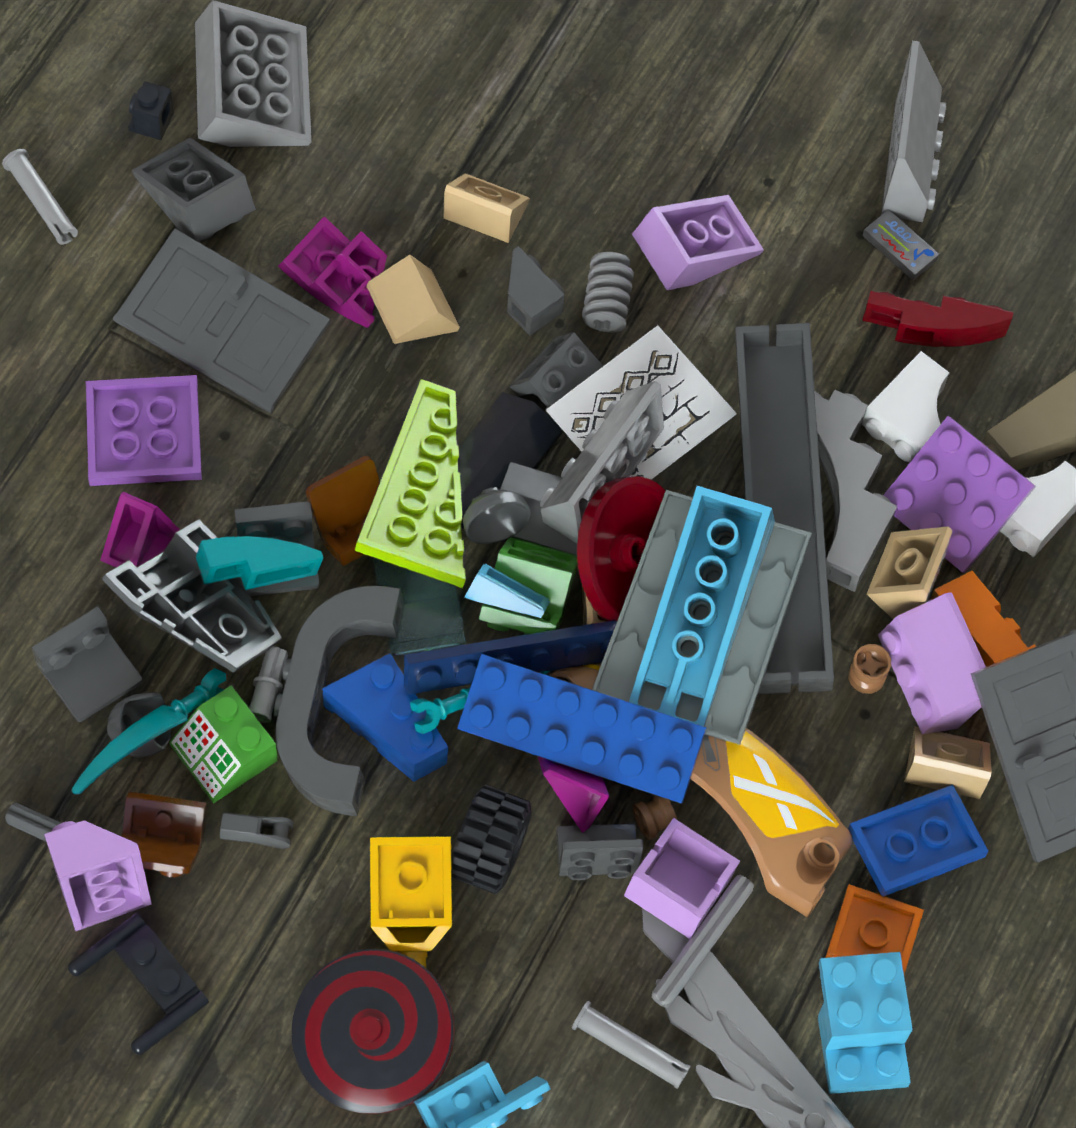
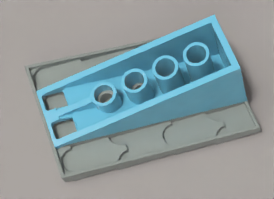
M697 486L694 496L689 497L666 490L592 690L707 727L705 735L741 745L812 533L775 522L771 507Z

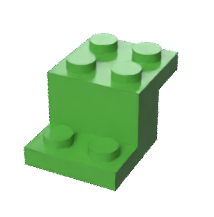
M512 537L508 538L498 553L495 569L548 598L550 602L541 618L483 603L479 620L487 622V626L492 629L509 631L511 628L524 632V635L558 630L563 621L572 581L578 570L577 555Z

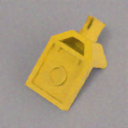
M451 836L370 838L371 930L390 951L406 955L426 968L427 952H431L452 926Z

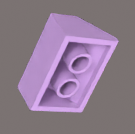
M945 593L898 615L878 634L882 647L889 653L891 666L897 681L902 688L912 715L922 734L958 729L981 708L970 673L983 669L986 666L952 593Z

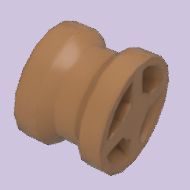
M654 795L653 800L648 803L638 802L633 804L636 822L647 840L657 837L658 832L666 829L673 818L677 820L673 806L667 798Z

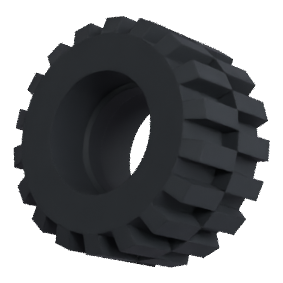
M484 785L476 793L458 834L451 857V878L497 894L505 886L519 855L531 818V801Z

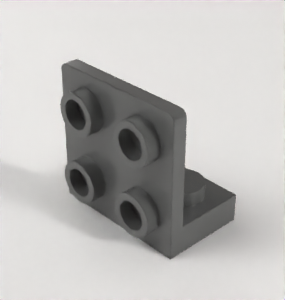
M572 332L553 338L509 387L518 397L532 393L537 395L549 408L602 368L603 365L580 338Z
M308 501L235 509L237 537L273 538L315 549L311 504ZM317 572V575L247 589L245 592L250 596L317 589L319 588V576Z
M98 606L32 647L38 668L77 722L84 721L142 684L141 675L110 635L107 619Z
M635 824L591 825L583 833L578 826H557L559 876H568L572 880H586L591 878L592 875L608 874L610 878L622 879L631 876V873H635L638 869L643 850V840L636 839Z

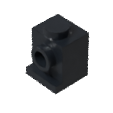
M144 81L143 86L138 89L137 93H134L130 101L129 113L133 114L128 130L162 140L174 114L171 89Z

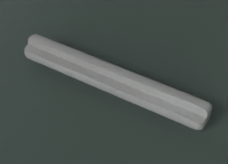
M737 875L652 991L651 998L664 1008L671 1006L750 896L754 884L742 875Z

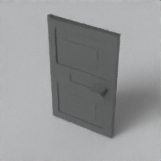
M177 229L172 231L124 304L113 317V321L268 413L274 411L276 404L331 323V320Z
M1072 630L1064 636L970 673L1033 861L1037 863L1076 847V630Z

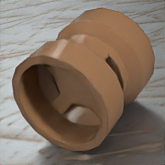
M867 644L860 647L856 651L848 671L850 684L861 693L871 694L880 690L891 668L889 653L883 647L876 644Z

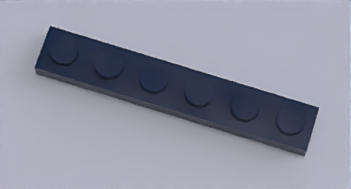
M606 621L405 654L404 687L408 695L470 685L472 684L481 654L536 672L601 663L617 621Z

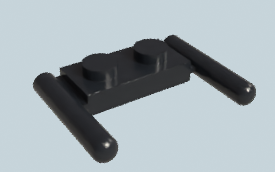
M135 913L68 964L69 972L73 976H79L111 951L115 950L118 957L166 1014L164 1018L131 1043V1049L137 1055L144 1054L209 1003L204 993L198 989L195 982L150 927L145 924L138 913Z

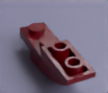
M870 291L862 321L897 329L894 340L897 342L932 347H956L989 342L1005 337L1014 312L1003 310L995 305L985 306L969 302L962 297L943 295L940 307L921 300L912 301L896 297L888 292Z

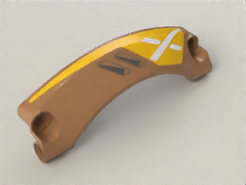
M595 663L554 670L549 676L564 681L567 679L570 683L592 690L601 664ZM746 728L741 745L705 735L691 780L710 794L741 830L753 851L768 893L808 918L826 889L824 885L851 848L852 835L805 778L773 748ZM825 843L829 844L833 849H830Z

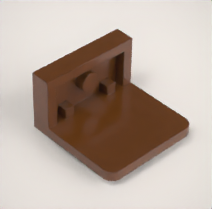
M369 456L361 457L313 483L306 489V496L311 504V511L322 544L342 566L365 555L355 551V547L380 485L374 461Z
M129 791L125 801L121 837L137 843L144 869L160 871L162 875L167 877H180L183 874H189L202 848L207 803Z

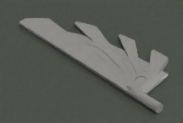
M642 908L644 934L673 963L690 939ZM709 951L684 986L690 1004L678 995L671 1006L665 1008L671 1024L716 1053L732 1080L702 1065H697L695 1070L711 1096L752 1109L766 1128H854L714 954ZM657 979V980H656V986H657V984L660 982L661 979Z

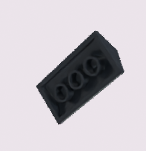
M502 392L459 447L458 472H460L462 529H464L463 517L472 499L478 497L483 490L497 487L500 490L510 462L535 469L563 433L561 427L533 401Z

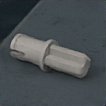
M272 646L266 651L260 674L253 680L255 690L249 709L260 723H269L271 721L277 694L283 691L281 680L288 653L286 650L276 646Z

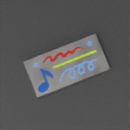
M889 209L864 229L863 237L913 281L938 260L939 253Z

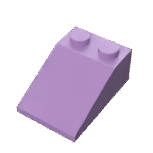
M729 195L654 207L632 233L666 290L695 285L756 257L764 251Z

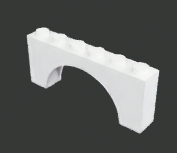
M921 351L867 407L862 425L873 438L882 440L893 448L899 458L906 462H911L941 425L937 412V398L944 390L949 372ZM1066 461L1046 474L1027 478L1036 486L1035 489L1000 530L1001 533L1010 539L1014 547L1020 551H1026L1032 557L1037 555L1076 512V468Z

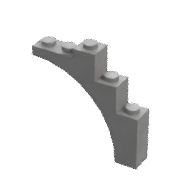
M834 390L829 401L814 391L819 462L827 475L834 501L835 529L832 546L826 558L827 579L855 592L892 523L897 505L891 503L888 498L881 494H872L867 491L877 473L882 455L877 453L871 446L853 441L863 422L868 405L862 403L852 394H843L837 390Z

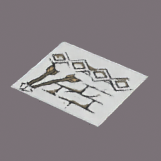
M658 325L546 409L548 414L582 452L584 450L582 445L591 430H598L605 421L603 419L605 411L612 401H619L624 393L653 381L659 383L662 393L664 429L630 475V477L639 476L653 479L737 414Z

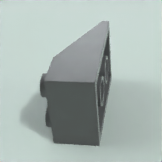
M191 137L132 170L134 177L178 230L197 242L209 239L215 232L231 223L240 221L245 215L256 210L245 174Z

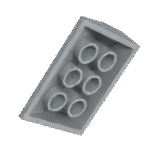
M212 0L195 22L198 139L228 147L308 146L312 141L306 26Z
M912 40L895 101L881 215L889 209L899 219L923 222L926 209L933 210L936 189L930 188L931 180L936 181L940 160L934 159V151L939 152L941 148L943 131H938L937 126L938 123H943L946 103L940 102L942 87L919 41Z
M653 381L626 391L619 401L614 400L605 411L603 417L605 421L600 428L590 431L583 442L582 448L584 450L577 459H570L561 474L563 479L555 489L551 487L544 494L540 502L543 523L575 543L578 542L581 520L593 495L601 486L613 479L630 477L663 431L662 393L659 383Z

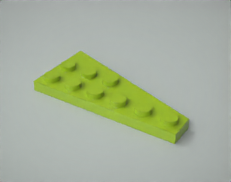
M421 379L359 535L355 551L463 588L466 576L465 568H463L464 540H462L461 533L462 502L460 472H458L459 446L456 440V391Z

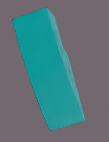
M252 536L201 540L196 555L204 584L241 577L245 590L317 575L324 558L321 551L298 543Z

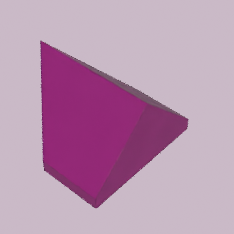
M122 492L100 561L117 568L130 560L136 567H139L164 552L176 532L180 531V529L158 506Z
M538 756L544 776L581 832L583 833L588 830L609 797L603 777Z

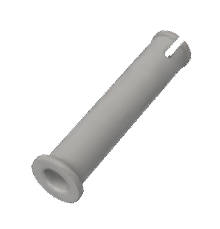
M17 149L10 152L3 159L2 165L4 169L11 171L55 236L56 241L60 245L71 242L73 239L68 233L70 232L73 237H76L78 230L73 226L28 160V152L25 149Z
M590 1001L585 1003L572 1026L573 1030L577 1028L583 1030L674 1085L675 1088H679L691 1067L690 1065L684 1064L590 1007Z

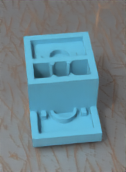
M900 952L820 958L818 964L824 1003L818 1014V1023L829 1094L909 1087L911 1081L905 1042L912 1032V1023Z

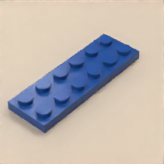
M481 654L457 729L683 803L707 727Z

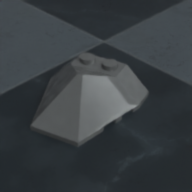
M200 520L176 532L164 552L139 567H136L129 560L104 575L102 580L137 616L177 638L233 673L269 650L272 646L278 644L282 639L260 601L254 602L250 595L245 592L241 577L204 584L196 555L201 540L217 537Z

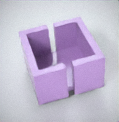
M673 818L656 842L654 848L650 850L634 873L624 896L691 939L711 907H713L730 882L740 860Z

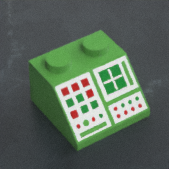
M232 685L200 705L169 742L171 748L213 804L278 761L276 743Z

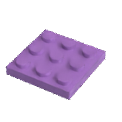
M197 375L86 381L88 480L90 486L202 480Z
M947 416L883 496L888 498L891 503L897 505L894 516L911 530L949 526L953 532L945 558L961 572L966 573L1036 486L954 419Z

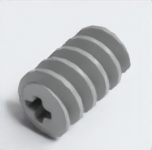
M601 252L595 254L591 259V270L588 275L589 282L586 287L587 294L584 300L585 306L582 312L584 322L590 328L609 333L621 332L626 328V320L624 318L628 315V308L626 306L630 302L628 294L631 292L632 284L630 281L633 280L634 276L633 270L629 268L630 260L626 255L616 252Z

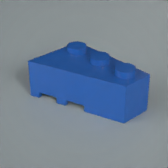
M390 653L322 688L323 707L332 714L338 715L350 725V729L358 736L362 735L377 748V752L413 782L447 764L448 746L437 728L425 734L416 731L414 723L424 720L426 710L420 713L411 710L410 702L418 699L416 694L408 695L404 687V675Z

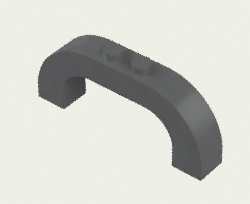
M363 586L346 590L326 600L312 612L303 624L295 642L292 658H287L284 664L283 680L286 681L283 694L277 695L274 707V714L277 717L276 743L280 758L289 778L298 791L313 804L334 813L358 816L366 780L361 767L328 761L319 756L313 749V736L323 697L322 688L326 684L331 660L335 652L345 642L362 635L398 637L405 605L400 588Z

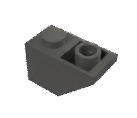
M518 246L513 250L507 312L531 336L563 313L565 294L563 288L555 279L550 280L544 274L538 261L532 255L527 256Z

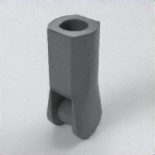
M223 812L220 839L285 849L291 845V841L288 839L289 829L293 828L294 822L285 817H265ZM262 828H273L272 835L262 834Z

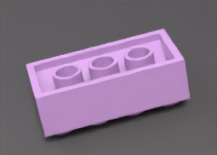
M73 821L64 822L55 826L52 832L44 834L75 931L152 905L137 843L87 821L78 823Z

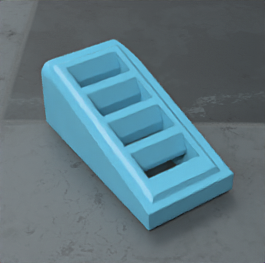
M487 564L482 565L465 595V598L539 618L542 617L550 602L548 598Z

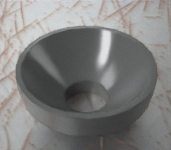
M497 487L483 490L478 497L472 499L463 517L464 531L468 539L474 543L492 544L504 541L519 533L528 524L531 511L523 496L507 490H498Z

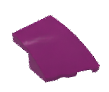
M324 216L278 267L309 294L342 316L366 328L373 323L375 316L372 315L375 303L368 291L367 283L384 271L387 255L362 231L352 240L347 239Z

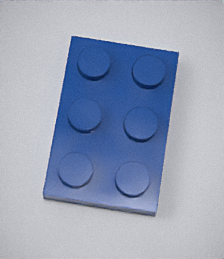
M953 785L852 822L848 827L852 840L882 897L985 858L988 853L986 845Z

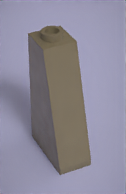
M1076 370L988 430L983 444L1015 470L1076 451Z

